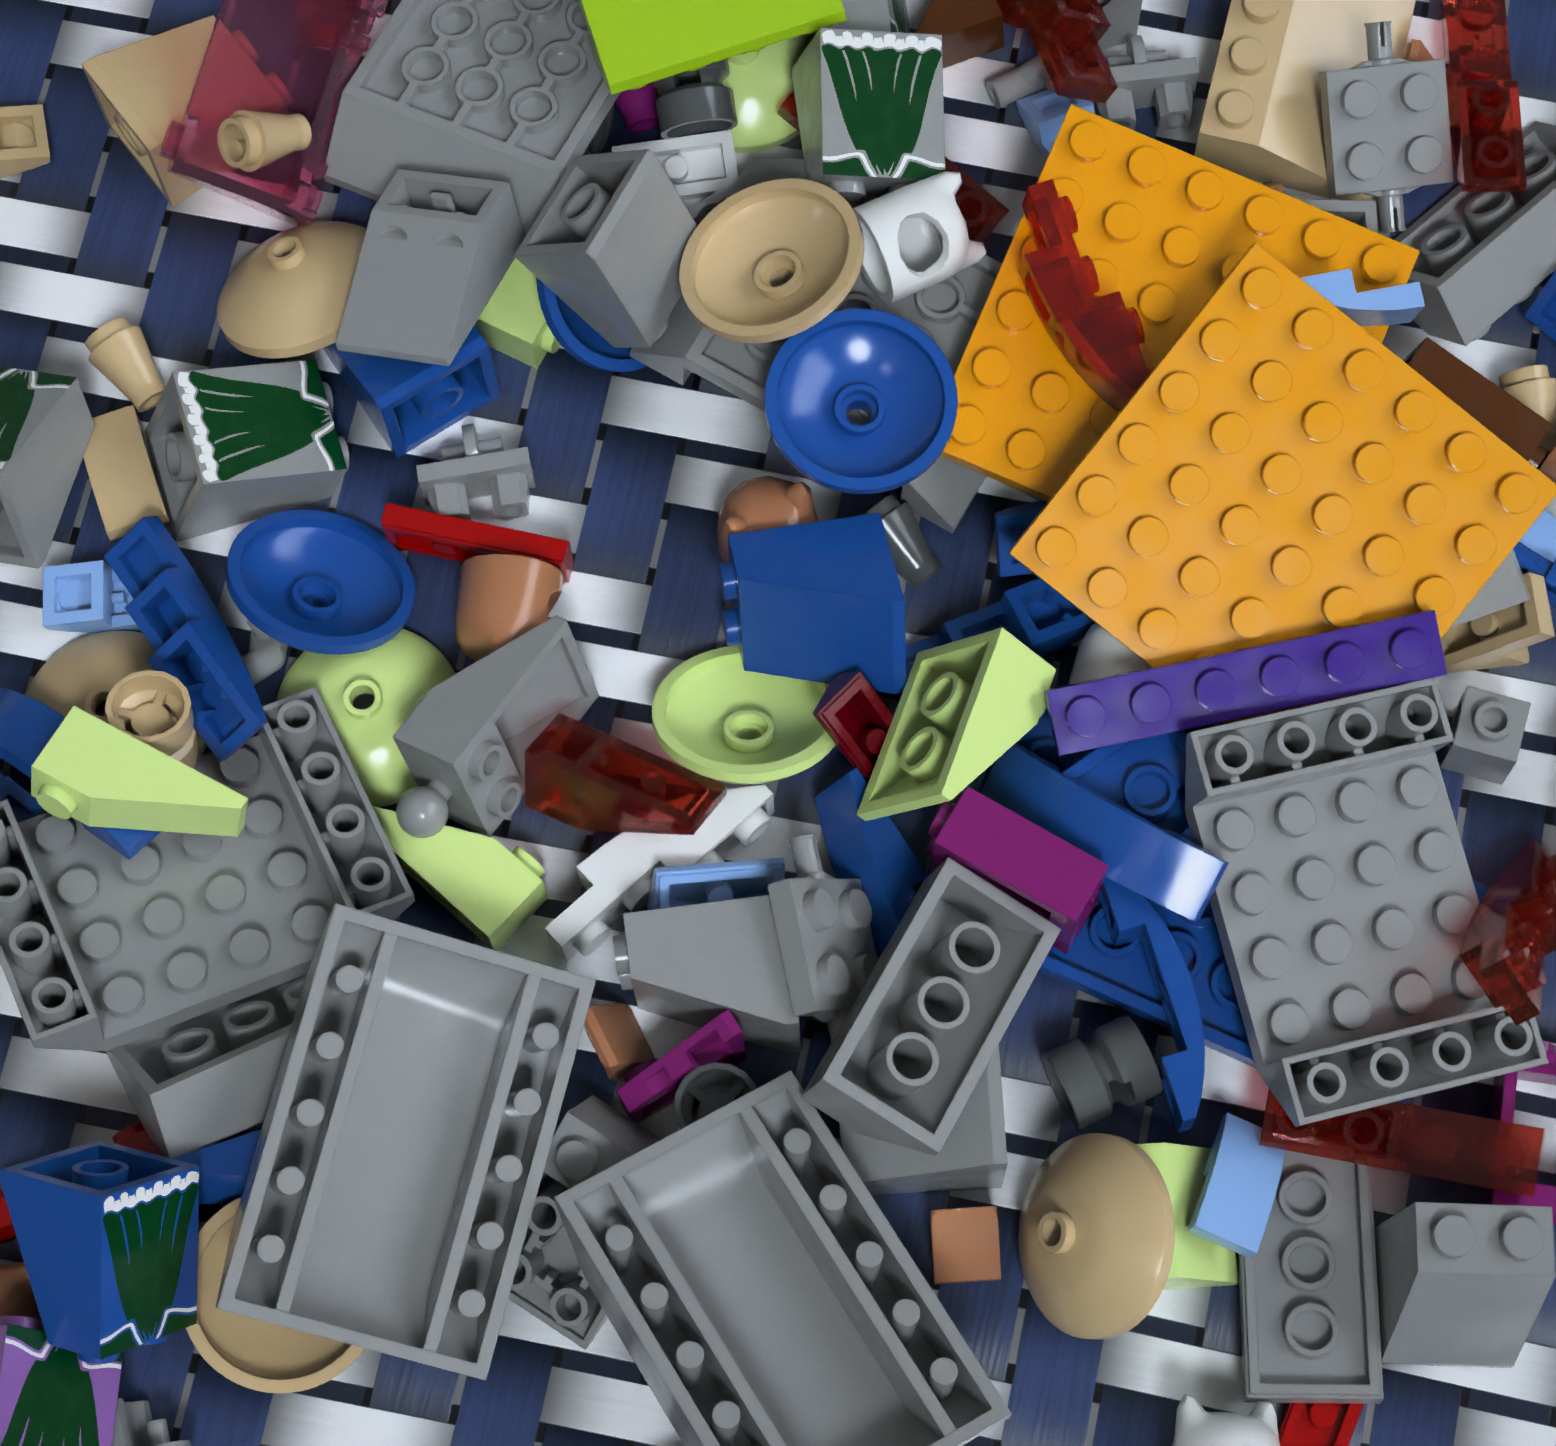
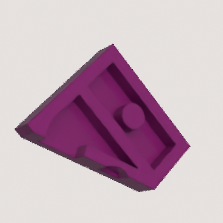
M727 1009L661 1058L648 1060L632 1069L623 1078L625 1084L616 1090L620 1104L627 1116L638 1124L674 1103L675 1093L683 1078L696 1067L712 1062L736 1066L745 1061L746 1052L743 1031L731 1011Z

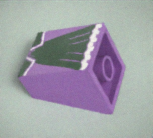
M1 1316L0 1446H112L123 1352H120V1358L113 1362L100 1364L83 1362L78 1359V1353L49 1345L46 1333L39 1331V1320L24 1316Z

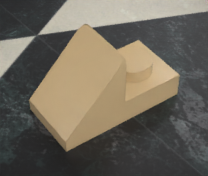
M1531 572L1523 574L1531 600L1449 628L1441 638L1447 673L1523 665L1530 660L1528 646L1555 637L1544 576Z

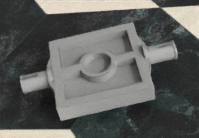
M1391 21L1364 23L1366 27L1368 61H1362L1350 69L1319 72L1328 195L1337 196L1363 193L1378 197L1380 233L1406 231L1403 194L1424 185L1454 182L1445 59L1412 62L1398 57L1393 58Z
M807 834L789 839L797 877L781 880L767 886L794 1017L814 1016L827 1023L832 1042L879 958L876 955L870 926L872 909L868 897L863 892L861 879H835L827 874V872H823L816 840L817 835Z

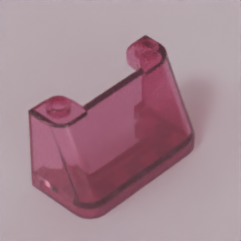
M222 0L181 123L173 120L170 121L160 148L159 156L169 159L167 172L295 226L314 223L323 193L317 191L318 185L313 184L312 180L315 181L325 177L328 168L325 162L342 91L357 70L362 52L368 50L371 37L365 36L362 33L369 35L375 18H382L384 16L389 0ZM250 110L285 115L299 113L308 120L312 137L310 145L305 150L295 151L256 171L246 172L240 168L231 167L224 161L218 148L217 134L220 124L235 111Z

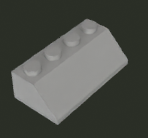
M1538 121L1533 122L1408 227L1406 231L1394 239L1420 250L1407 284L1420 282L1425 307L1413 321L1428 335L1467 346L1470 342L1484 336L1489 331L1492 323L1512 306L1526 300L1533 293L1534 288L1556 270V125Z
M948 857L923 881L800 1098L857 1134L934 1156L941 1151L1061 928Z
M307 974L106 1052L148 1137L166 1157L175 1158L212 1146L243 1130H255L263 1126Z

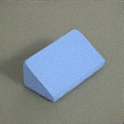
M784 858L654 868L648 893L647 908L648 910L769 895L767 885L784 880L785 878Z

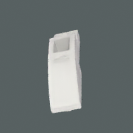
M763 784L733 788L700 796L665 809L633 825L605 843L576 866L580 882L587 891L545 927L550 945L566 962L571 960L578 952L583 956H587L606 941L612 932L609 925L627 909L630 912H638L647 905L654 868L725 862L722 858L740 842L745 847L753 844L773 823V819L770 817L775 812L773 793Z

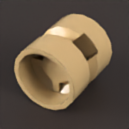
M155 670L131 673L116 682L107 695L105 705L107 723L193 768L196 765L198 745L196 731L193 726L194 718L188 689L182 682L164 671Z

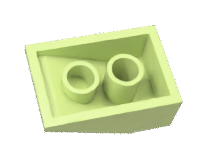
M1003 627L918 652L856 815L864 821H869L951 801L1037 725L1039 718L1047 707L1044 690L1050 689L1057 669Z

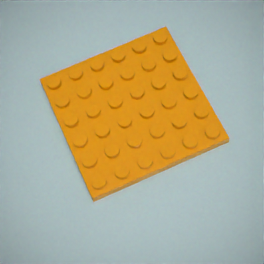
M1071 104L954 375L958 398L957 416L949 442L940 456L1048 502L1253 243L1259 244L1300 278L1351 268L1356 293L1407 284L1420 250ZM1389 325L1360 327L1382 343Z
M1255 242L1248 248L1007 553L1150 667L1425 610H1435L1441 639L1556 496V483ZM1363 692V693L1348 695V696H1344V697H1339V698L1324 700V701H1320V702H1315V703L1300 705V706H1296V707L1281 709V710H1277V711H1272V712L1257 714V715H1253V716H1248V717L1233 719V720L1224 721V722H1221V723H1222L1223 725H1224V724H1229V723H1233V722H1238V721H1242V720H1247V719H1251V718H1256V717H1260V716H1265V715H1269V714H1274V713H1278V712H1283V711H1287V710H1292V709H1296V708H1301V707H1305V706H1310V705H1314V704H1319V703H1323V702H1328V701L1337 700V699H1341V698H1346V697H1350V696H1355V695H1359V694H1364V693H1368V692Z

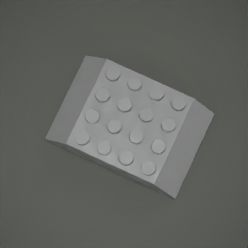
M335 903L306 976L229 1238L216 1308L486 1381L596 980Z
M791 1070L554 1197L555 1205L589 1287L684 1446H963L1011 1417L1012 1413L816 1108L800 1098L804 1090Z

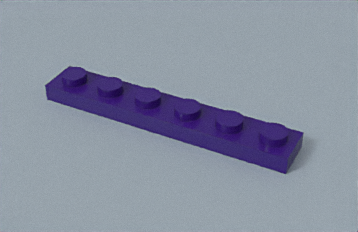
M1425 610L1046 689L1044 694L1056 753L1061 756L1447 675L1435 610Z

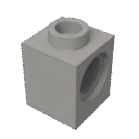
M1467 686L1453 712L1450 728L1454 741L1445 746L1440 768L1502 785L1517 762L1531 703Z

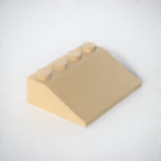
M1231 0L1194 156L1253 181L1282 183L1285 188L1339 200L1371 201V196L1363 193L1337 196L1328 195L1319 72L1350 69L1362 61H1368L1366 27L1364 23L1391 21L1393 58H1403L1416 0Z

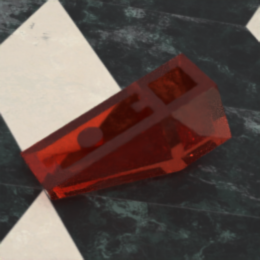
M558 713L525 750V806L578 830L694 835L726 796V785L562 713Z

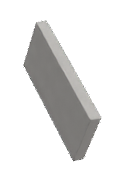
M1275 1133L1288 1139L1273 1206L1257 1254L1250 1258L1238 1254L1244 1402L1381 1404L1384 1399L1369 1134Z

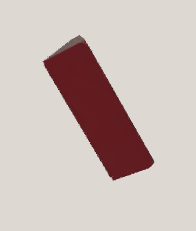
M860 671L842 672L830 682L812 714L854 769L858 768L868 783L893 715Z

